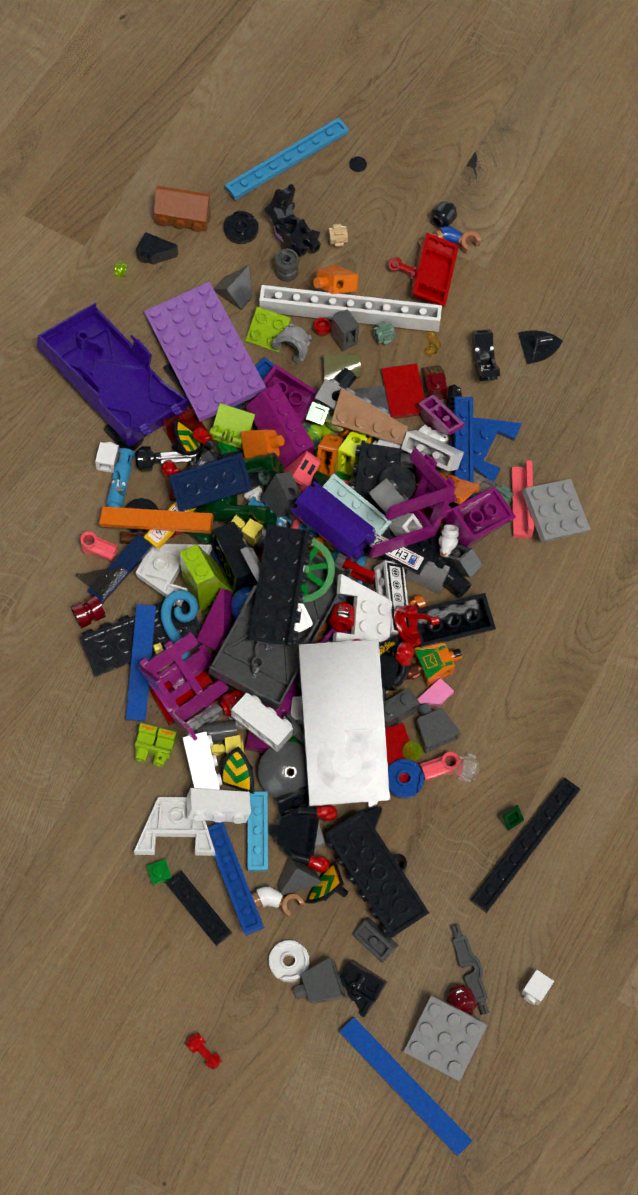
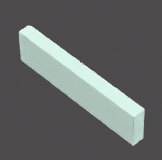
M335 474L323 485V488L373 526L376 530L375 533L379 537L392 524L391 520H387L383 513Z

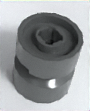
M282 249L276 254L275 273L281 281L290 282L298 275L299 259L294 250Z

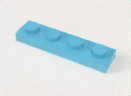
M268 792L249 793L251 813L248 818V872H268Z

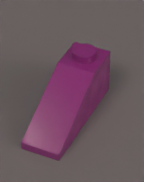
M434 394L418 403L422 419L434 430L451 435L465 426Z
M223 588L220 589L196 639L215 651L221 649L231 631V591Z

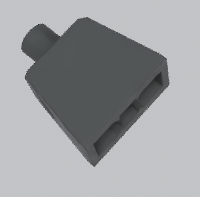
M291 472L275 474L261 498L277 517L289 516L291 520L297 519L291 513L292 507L297 508L298 505L295 502L301 495V492Z
M425 703L418 708L422 717L417 719L416 727L425 754L459 739V729L442 708L432 711L429 703Z
M331 958L302 973L301 977L304 984L294 987L297 999L308 996L309 1001L313 1004L347 998L335 960Z

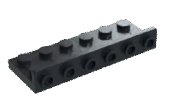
M362 440L361 444L356 447L355 456L359 457L358 463H354L352 474L356 475L355 482H351L350 487L385 515L368 493L378 486V479L387 467L400 465L402 449L369 444ZM388 527L383 534L389 537L390 528ZM364 548L362 550L364 551L362 557L371 558V550ZM381 555L373 558L379 560H386V558Z
M267 525L249 641L285 647H293V642L297 643L298 631H295L296 623H300L301 611H298L299 604H303L304 592H301L302 584L306 585L307 573H304L305 565H309L310 554L307 553L308 546H312L313 534H310L309 528L302 530Z
M185 600L181 605L183 614H187L190 611V605ZM159 602L154 605L156 606L153 645L161 643L163 650H165L164 644L170 639L161 621L163 602ZM174 603L171 609V619L181 637L191 632L197 638L201 631L197 616L190 622L178 621L174 616V609L178 605ZM129 615L123 616L118 619L117 623H105L100 626V629L96 631L92 629L87 630L79 637L95 677L131 664L135 616L130 618ZM152 645V655L155 654V651H154V649H153V645Z
M364 810L359 811L326 833L328 837L325 840L331 851L335 849L339 854L336 859L342 868L344 866L348 868L350 873L347 876L353 885L357 883L361 890L358 893L363 901L368 900L372 907L369 910L375 919L379 917L383 923L380 928L386 937L389 935L392 938L396 937L397 934L429 914L428 909Z

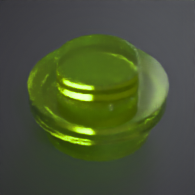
M118 260V263L114 264V274H117V278L125 277L126 263L122 262V260Z
M410 741L404 745L403 755L406 759L416 761L422 756L423 750L419 743Z

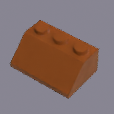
M157 185L154 205L155 223L162 226L169 225L177 228L207 232L211 215L210 194Z

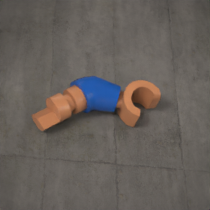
M452 226L440 227L439 230L435 231V234L429 233L454 244H461V250L465 254H467L469 247L466 244L467 242H473L475 246H480L481 238L476 232L470 231L462 235V232ZM423 240L418 241V244H419V247H420V248H421V245H422Z

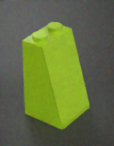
M196 544L179 552L182 580L188 591L196 598L200 611L214 604L221 588L230 590L231 596L234 595L216 561Z

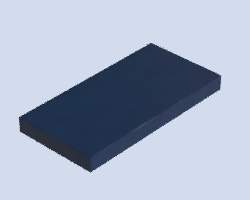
M242 453L169 475L178 509L182 512L253 490Z

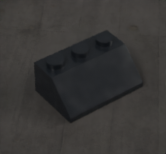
M235 522L213 529L211 545L224 575L235 594L237 590L246 587L254 581L255 577L241 552V549L249 547V545L244 543L240 527L237 528Z

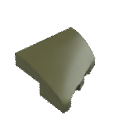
M324 354V381L325 379L334 380L344 368L351 370L357 379L360 378V354Z

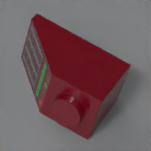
M440 365L422 367L427 398L434 394L439 400L446 399L447 384L442 367Z

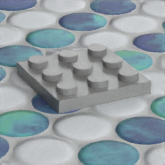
M571 479L528 487L522 490L542 543L584 534L591 530Z
M431 995L404 1053L460 1081L488 1024Z

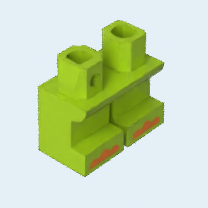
M140 723L139 734L135 742L136 761L146 763L148 754L155 756L153 765L163 768L167 759H171L178 739L177 732L159 728L158 731V727Z

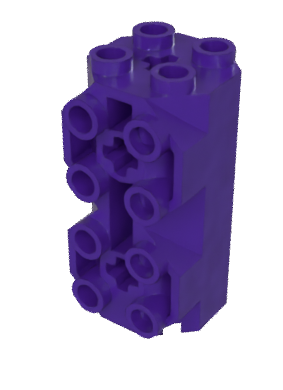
M314 481V487L312 488L309 485L295 502L298 506L296 509L292 507L291 513L312 532H316L326 540L337 552L346 556L351 561L353 559L358 561L364 554L362 550L366 545L370 546L375 541V528Z

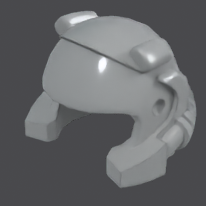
M289 324L284 331L277 334L272 346L274 349L279 350L282 346L281 342L286 341L290 346L298 349L299 354L293 358L298 364L306 357L312 337L302 327Z

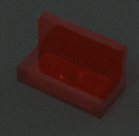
M192 407L185 410L179 416L174 415L163 420V429L172 445L177 442L174 433L175 418L193 431L198 427L205 428Z

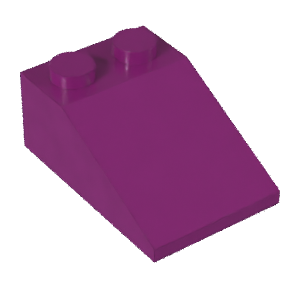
M275 364L263 382L267 389L279 383L302 423L311 402H315L314 399L318 391Z
M494 486L452 508V512L448 513L444 519L447 524L455 525L459 528L458 540L463 546L470 547L513 520L516 516Z

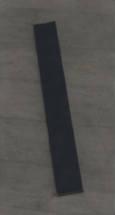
M565 777L473 896L471 899L473 904L485 913H488L580 791L579 787Z

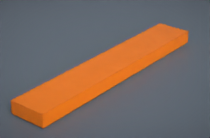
M103 507L99 524L101 527L211 534L214 516L212 513Z

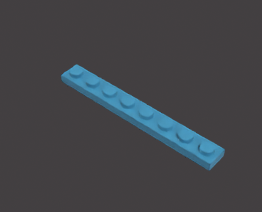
M338 117L225 184V189L236 201L347 135L349 129Z

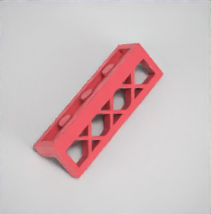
M527 460L525 467L511 468L512 493L514 494L512 498V512L516 516L512 520L513 538H532L534 531V522L522 490L525 488L533 487L532 460Z

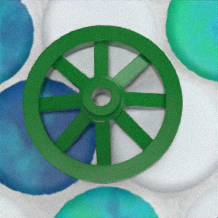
M314 538L312 542L314 548L309 553L310 562L319 550L327 562L305 565L304 573H307V577L321 588L309 595L307 581L306 585L302 584V592H304L303 603L321 597L331 586L335 574L334 560L330 551L324 544ZM328 568L325 582L311 573L313 570Z

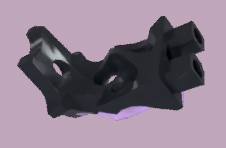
M290 184L284 190L277 189L271 203L264 211L274 225L275 235L285 244L286 249L294 250L300 257L307 253V249H310L313 253L319 251L321 243L318 241L320 232L311 230L304 219L294 216L293 209L295 208L293 198L295 187L293 184Z

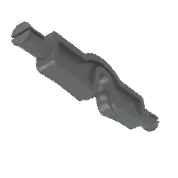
M454 925L451 929L455 937L453 945L457 954L458 964L460 968L472 967L474 969V972L464 976V982L472 990L481 1016L490 1012L485 1002L488 996L482 982V965L479 959L473 955L467 936L462 935L460 925H456V928Z

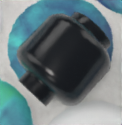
M441 201L431 211V220L439 228L449 226L457 218L456 207L451 202Z

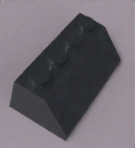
M485 593L420 608L417 612L428 614L432 617L438 616L439 624L432 626L429 621L418 619L417 629L421 637V644H419L421 648L496 630Z

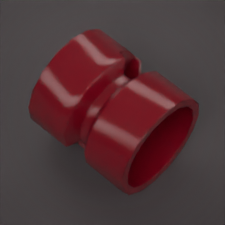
M96 595L85 599L84 604L79 602L71 606L73 615L81 629L90 625L92 620L98 621L106 617Z

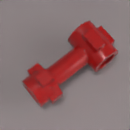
M399 257L390 259L388 263L390 270L396 271L399 269L410 274V278L413 279L417 269L416 265L412 268L403 264Z
M199 1033L195 1036L192 1035L187 1040L186 1047L193 1054L198 1051L207 1060L205 1065L208 1068L215 1070L221 1064L220 1056L217 1053L213 1055L203 1045L206 1041Z

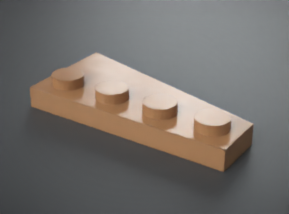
M341 388L331 425L402 446L407 426Z

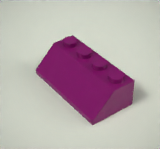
M279 383L262 391L246 406L248 412L255 414L253 422L258 430H275L277 436H283L285 443L279 447L280 455L277 459L283 462L284 468L289 466L304 452L314 453V444Z

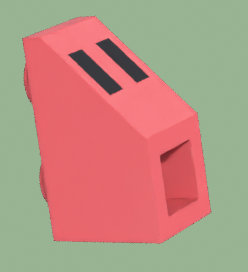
M306 451L284 469V473L291 472L301 491L310 482L321 460Z

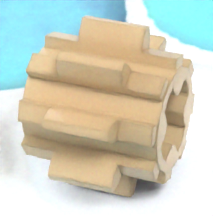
M333 224V227L328 230L330 244H334L335 247L344 246V243H348L347 227L341 224Z

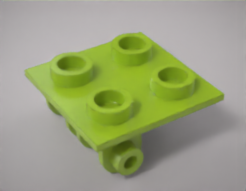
M257 307L245 341L280 352V349L276 350L273 348L272 343L277 334L284 331L286 326L289 325L291 318Z
M220 403L214 425L211 427L209 434L213 440L243 449L241 431H251L255 414Z

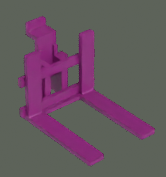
M417 448L413 449L410 455V460L418 467L414 475L420 481L413 499L409 498L408 501L390 506L385 518L390 520L413 513L423 528L374 545L370 552L371 558L435 536L442 519L452 512L449 503L457 500L454 494L456 489L454 480L451 477L445 480L435 469L437 462L429 454L423 456ZM429 506L433 510L429 520L420 509Z
M190 632L174 644L170 640L164 644L165 650L149 661L146 657L139 661L141 665L138 668L175 724L196 741L198 738L192 728L186 723L188 721L187 718L203 707L207 708L212 705L211 702L228 691V687L223 681L218 679L203 690L195 677L211 666L209 662L213 660V656L207 647L201 644L194 649V654L185 660L182 659L181 656L198 644V641ZM170 681L172 687L167 690L164 683ZM190 689H193L196 695L179 707L175 700Z

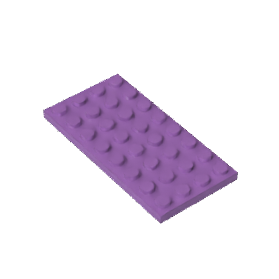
M210 282L144 311L200 422L216 415L220 403L234 407L258 396L267 389Z

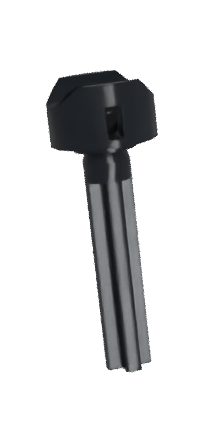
M142 446L135 452L136 466L141 471L148 472L152 471L154 463L162 464L168 460H172L173 463L190 462L197 454L185 455L179 454L178 451L153 453L151 446ZM143 457H148V460L143 461Z

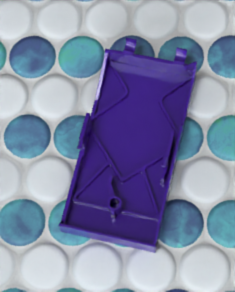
M95 302L38 335L37 348L124 441L131 446L186 412L189 399L160 379L150 368L152 354L133 335L130 336L134 341L132 345L96 307Z

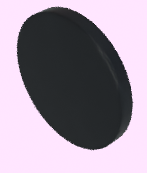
M357 156L350 160L349 166L355 172H362L366 169L367 162L364 158Z

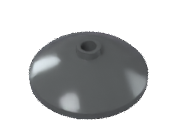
M287 741L278 752L270 747L262 755L258 765V778L262 788L271 797L277 798L307 786L305 746ZM289 768L293 769V774L291 776L287 775V770Z

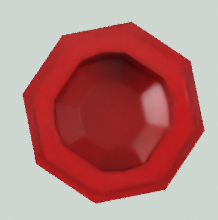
M318 318L314 321V332L318 336H326L331 332V322L327 318Z

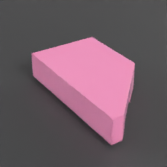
M440 678L418 698L420 706L425 703H429L432 706H441L454 694V690Z

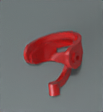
M405 605L395 609V626L403 641L417 646L421 644V637L417 629L418 619L427 620L432 626L439 624L438 616L432 617L428 614L417 613L416 605ZM405 618L409 619L410 627L407 626Z

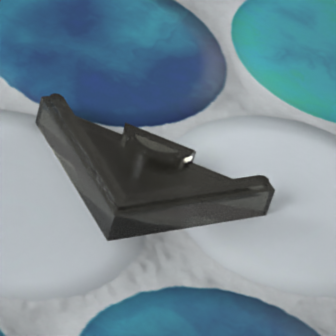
M123 567L109 570L103 569L88 573H77L75 576L104 598L124 573L125 569Z

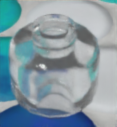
M465 753V756H459V765L453 771L457 776V780L471 783L478 779L482 764L476 759L477 755Z

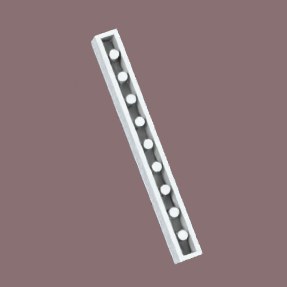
M262 285L259 300L260 308L278 314L332 320V317L337 312L348 309L357 323L377 325V323L385 321V323H392L393 327L439 332L442 305L338 293L332 294L329 292Z

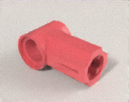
M90 531L84 532L80 538L83 553L88 555L94 554L111 562L114 560L119 548L118 545L103 540ZM92 541L93 544L86 545L85 542Z
M447 752L442 757L419 764V767L423 771L424 780L427 781L445 774L451 775L456 773L460 759L456 753ZM451 760L455 765L450 767L446 765L445 761Z

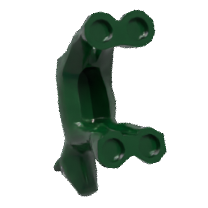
M276 453L244 459L248 475L255 472H266L274 477L275 474L284 473L283 462L277 459ZM237 495L204 505L194 511L198 513H212L214 516L213 522H230L235 515L242 520H249L251 518L262 524L265 529H267V525L277 526L278 522L276 514L271 513L269 506L237 505ZM184 532L205 545L211 543L212 537L209 533Z

